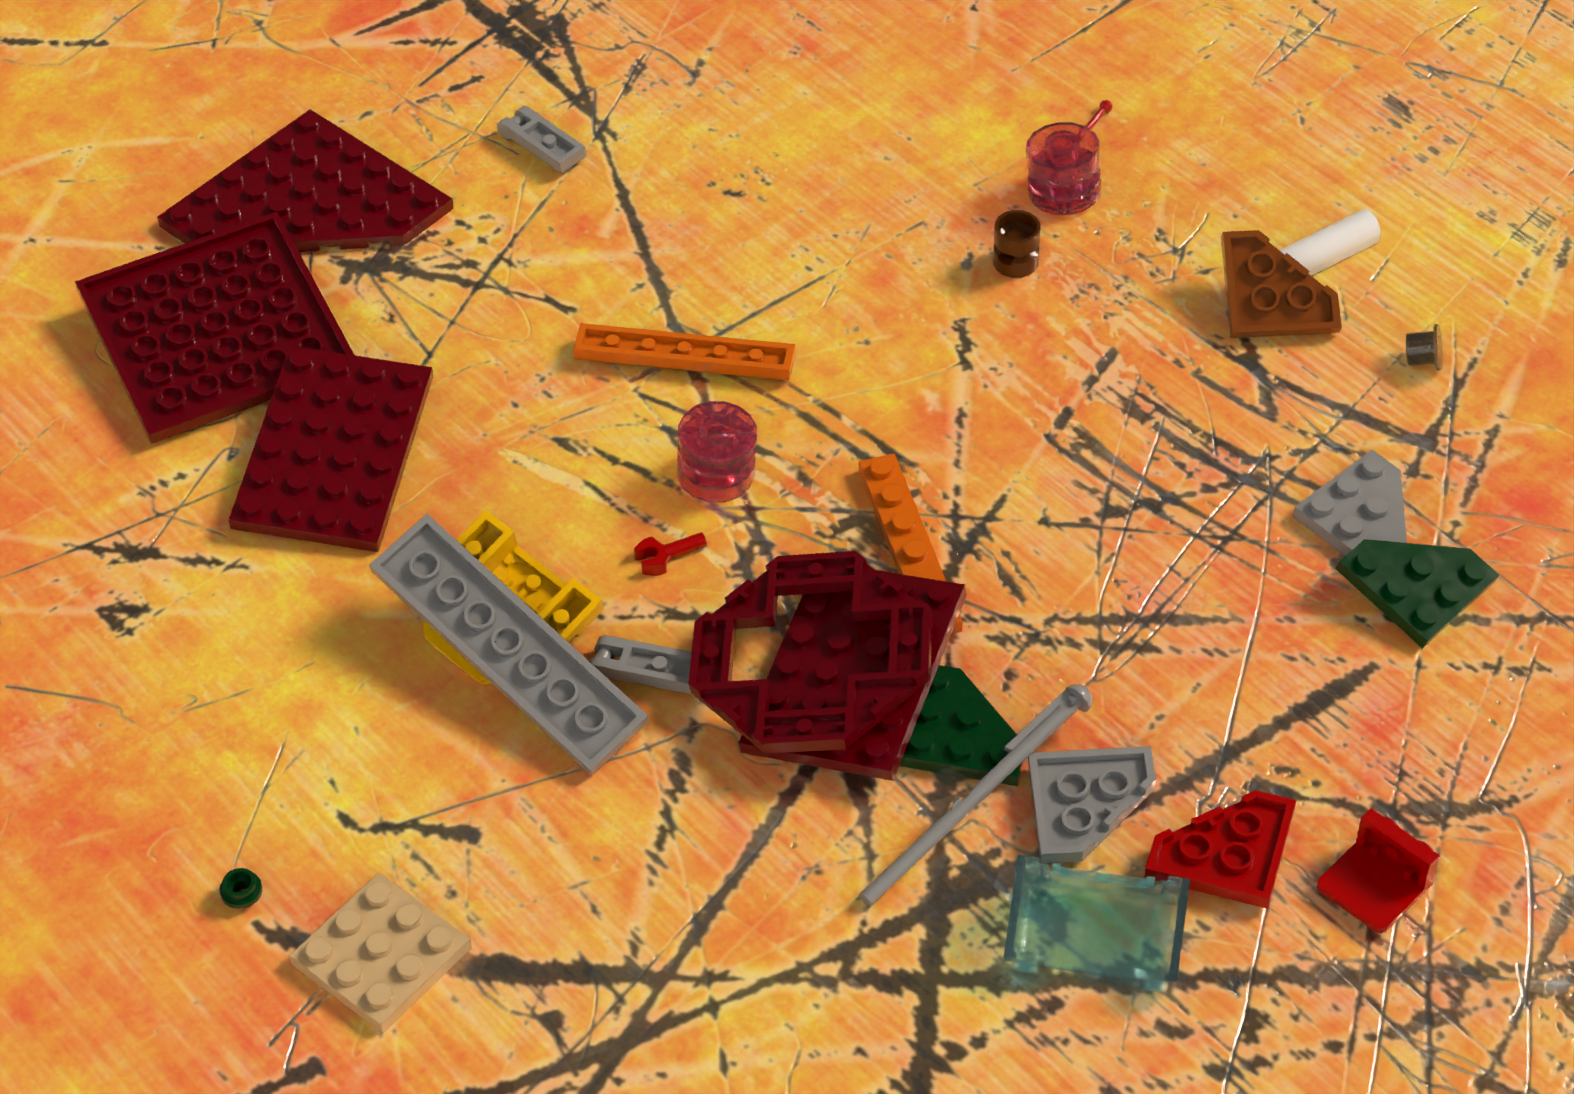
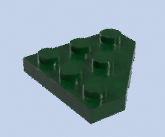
M1364 539L1339 561L1335 568L1422 649L1499 577V574L1468 548Z
M939 665L899 766L981 780L1009 753L1004 748L1017 734L960 668ZM1023 762L1000 784L1018 786Z

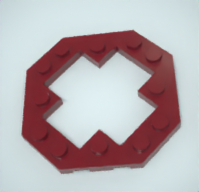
M856 551L777 556L765 565L766 572L753 582L749 579L725 597L726 603L712 614L709 612L704 613L694 623L688 681L691 694L765 754L847 749L931 680L933 630L931 606L920 598L915 600L904 591V587L883 571L877 572ZM853 591L851 612L854 622L891 619L888 672L848 674L846 707L769 711L770 686L768 679L732 681L736 629L775 627L778 596Z

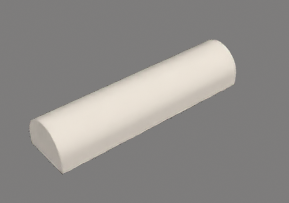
M1362 209L1280 249L1283 254L1288 253L1308 269L1309 275L1312 276L1379 243L1381 230L1376 217L1369 210Z

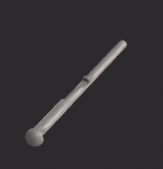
M1081 684L1068 686L1004 748L1009 753L976 784L971 793L962 801L960 798H957L953 802V806L859 894L864 904L869 907L872 906L1078 709L1087 712L1093 702L1090 690Z

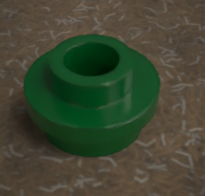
M246 868L231 870L224 876L220 885L222 901L227 906L235 909L252 906L260 899L263 891L260 878ZM241 889H246V890L243 891V892H237V891H239V890H241Z

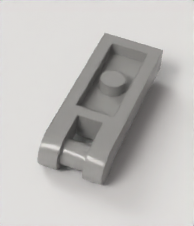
M522 106L516 110L515 116L512 118L505 117L497 123V129L504 139L514 140L559 173H563L586 157L584 145L527 106Z
M608 635L598 638L594 648L596 656L592 657L589 662L607 678L691 694L688 684L691 652Z

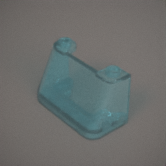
M1018 855L1004 950V960L1012 962V970L1037 974L1038 967L1138 981L1141 982V989L1161 993L1167 992V985L1177 984L1190 879L1168 876V881L1160 880L1158 886L1155 885V877L1147 876L1146 879L1065 868L1061 867V864L1052 863V870H1048L1049 865L1039 863V858Z

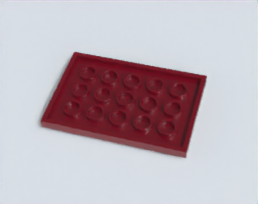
M289 346L229 517L230 529L379 552L433 379L432 367Z
M883 571L904 587V591L915 600L920 598L931 606L933 615L931 680L850 747L842 750L765 754L742 735L738 742L741 753L894 781L966 598L965 584ZM853 591L803 594L766 678L770 686L769 711L846 707L848 674L888 672L891 619L854 622L851 612Z

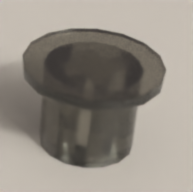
M1434 324L1433 331L1406 334L1408 365L1435 364L1436 370L1442 371L1443 347L1439 324Z

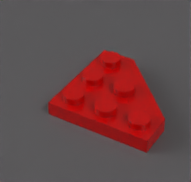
M1255 790L1241 796V801L1225 809L1219 806L1192 818L1191 824L1172 832L1168 829L1156 834L1145 867L1144 878L1268 909L1297 800Z

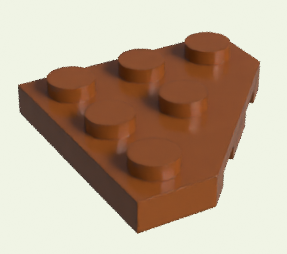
M1259 230L1222 232L1221 245L1231 338L1340 333L1342 326L1338 293L1328 285L1324 287L1309 275L1308 269L1288 253L1283 254Z

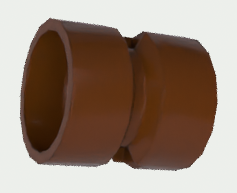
M1011 210L998 216L995 221L993 265L1004 276L1011 278L1029 276L1035 272L1039 265L1040 222L1032 213L1023 210Z

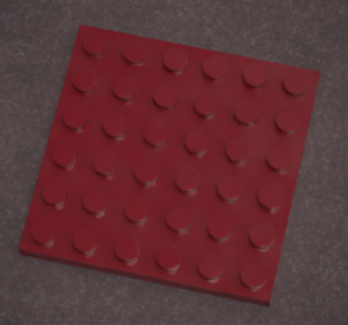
M277 211L75 281L78 294L151 444L270 401L289 346L354 355Z

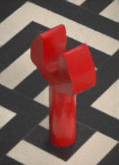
M702 532L665 545L655 540L654 537H648L643 539L634 548L635 560L654 557L641 562L642 574L658 576L667 573V563L671 558L707 547V542Z

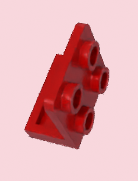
M1370 808L1360 819L1356 842L1318 879L1317 889L1373 931L1385 933L1433 885L1440 855L1434 852L1427 843L1417 840L1401 829L1394 820L1384 817Z

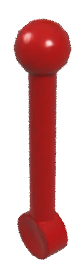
M1109 100L1102 101L1099 105L1100 109L1082 131L1071 136L1070 145L1073 148H1081L1084 145L1085 136L1105 113H1109L1112 110L1113 105Z

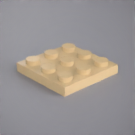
M378 873L291 953L289 957L291 964L383 1034L472 949L469 937L385 876Z

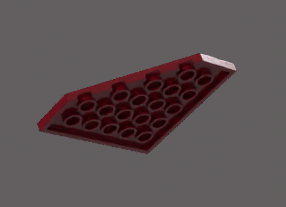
M309 109L157 216L159 227L181 242L187 243L277 211L298 251L310 252L319 251L320 246L340 245V250L369 248V243L389 242L390 247L404 246L453 210L454 205L453 198Z

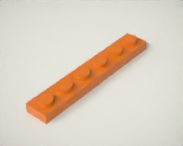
M580 323L573 352L574 359L790 381L795 358V344Z
M895 453L859 461V474L898 573L946 581ZM960 614L951 634L962 632L963 621Z

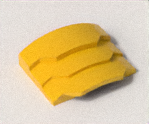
M486 509L456 539L568 643L574 636L579 637L604 610L603 600L574 577L568 583L564 582L517 545L515 532ZM423 620V633L426 641L480 684H492Z

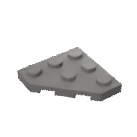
M1370 450L1295 506L1293 517L1344 556L1364 539L1407 543L1401 470L1374 450Z
M1151 746L1036 752L1028 757L1040 864L1082 862L1155 789L1156 776Z

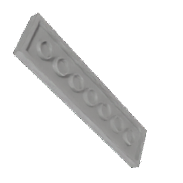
M428 514L423 516L369 565L371 572L591 776L649 722L648 715Z

